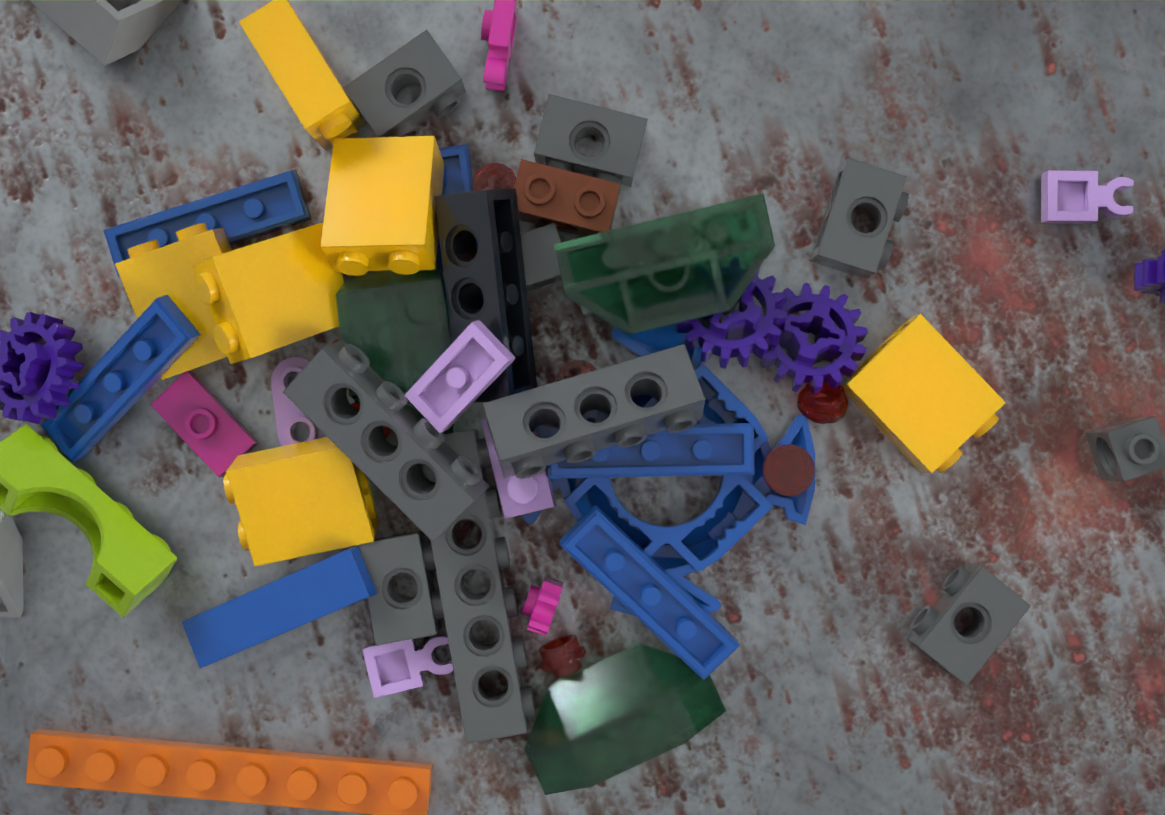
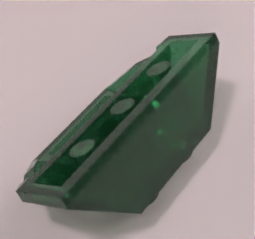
M764 193L674 213L553 244L566 297L629 335L732 310L764 260L767 259L775 247Z
M437 262L436 270H419L417 273L410 275L397 274L391 270L368 271L360 276L349 275L335 294L341 340L343 339L347 344H352L363 351L370 361V367L384 381H389L399 387L404 394L408 392L451 345L443 279ZM347 388L348 396L360 405L358 395L353 390ZM408 400L407 404H408L421 418H425V417L417 410V408ZM454 424L444 431L443 434L453 433Z
M638 643L549 684L524 750L545 795L592 787L685 744L725 713L726 709L710 675L703 680L676 654Z

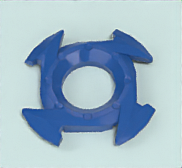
M647 320L616 327L610 334L614 341L629 349L638 357H642L685 344V338L688 333H677V320ZM702 325L706 330L709 328V326ZM697 346L687 350L705 397L702 419L697 420V423H753L755 475H721L718 491L704 511L686 522L666 526L642 521L628 512L617 499L610 477L550 479L553 493L560 487L564 502L577 522L594 505L599 507L698 603L711 613L718 611L721 607L719 600L698 587L684 575L695 571L699 572L719 560L774 505L782 507L786 519L806 525L815 492V449L808 419L803 414H798L793 418L784 434L771 449L768 442L769 437L758 419L701 363L702 348ZM640 395L632 400L636 405L643 408L653 407L658 403L650 395ZM593 409L586 412L582 417L589 422L599 423L606 420L609 415L602 410ZM546 424L538 426L539 437L548 438ZM542 510L523 514L524 521L528 524H533ZM613 596L610 605L611 610L635 616Z

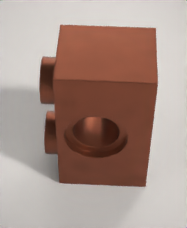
M521 159L514 188H516L519 220L541 226L555 223L557 230L608 242L621 184Z

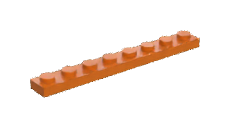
M37 729L30 733L26 784L372 815H428L433 764Z

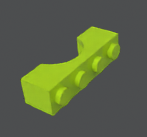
M25 424L0 442V509L9 517L25 512H47L63 517L77 526L87 538L93 557L91 572L85 585L121 617L124 618L166 580L178 558L171 552L168 544L161 537L152 535L133 518L132 513L125 505L113 501L97 487L89 473L83 469L76 468L62 456L56 445L49 438L39 435L29 425Z

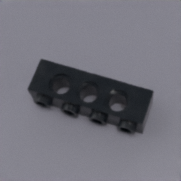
M516 188L490 189L435 196L437 212L435 221L440 238L443 263L442 279L446 289L449 315L447 324L451 334V341L453 343L472 322L480 320L515 357L514 361L475 402H489L537 388Z

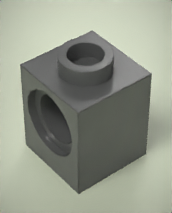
M555 223L521 234L527 292L571 277L567 258Z
M1156 416L1130 417L1085 432L1101 480L1125 482L1165 468V440Z

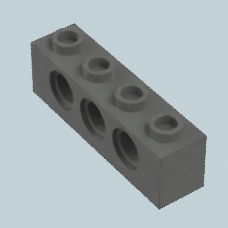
M343 339L321 348L283 391L432 542L446 531L489 487L482 479V473L478 466L469 458L459 456L445 442L443 432L439 433L426 418H421L407 404L408 400L404 396L403 391L395 384L384 381L370 367V361L365 353L358 347L347 344ZM347 388L353 390L358 395L360 410L354 408L349 403ZM384 426L391 428L396 433L398 446H394L386 440L383 433ZM420 463L428 465L434 471L436 483L430 482L423 477L420 471Z
M685 344L489 401L483 403V407L504 478L515 475L516 478L524 479L542 473L547 465L564 460L568 463L586 461L592 458L597 453V450L617 445L618 448H629L638 445L647 438V435L667 430L668 433L685 431L693 427L697 420L702 419L705 397ZM640 395H650L658 403L653 407L643 408L636 405L632 400ZM593 409L602 410L609 415L606 420L599 423L589 422L582 416ZM542 424H551L559 429L554 436L549 438H539L532 433L536 427Z

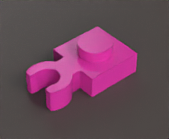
M495 0L493 10L485 9L481 40L488 41L489 47L483 76L486 90L505 92L509 60L511 61L518 17L516 0Z
M545 576L541 588L531 584L521 612L531 616L526 630L544 636L548 634L564 582Z

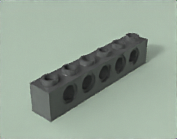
M478 429L444 434L445 442L459 456H465L472 460L480 469L482 479L487 483L485 468H491L492 464L485 438L479 439ZM420 463V471L423 477L430 482L436 483L434 471L428 465ZM497 487L487 488L434 542L431 541L466 744L527 733L528 717L536 716L532 686L523 687L520 667L528 666L523 636L514 637L511 622L512 617L519 616L514 586L505 588L502 568L510 567L508 546L505 537H496L493 518L501 517ZM471 519L480 526L482 538L479 544L465 546L458 541L455 535V528L460 520ZM474 569L485 572L491 582L490 590L483 595L470 593L464 585V575L466 572ZM480 620L493 622L498 627L499 639L492 644L478 642L472 632L473 624ZM495 670L504 674L508 680V688L501 693L488 692L481 683V676L485 672Z

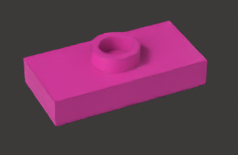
M192 371L184 372L150 404L218 477H224L227 474V469L237 455L249 453L259 443Z

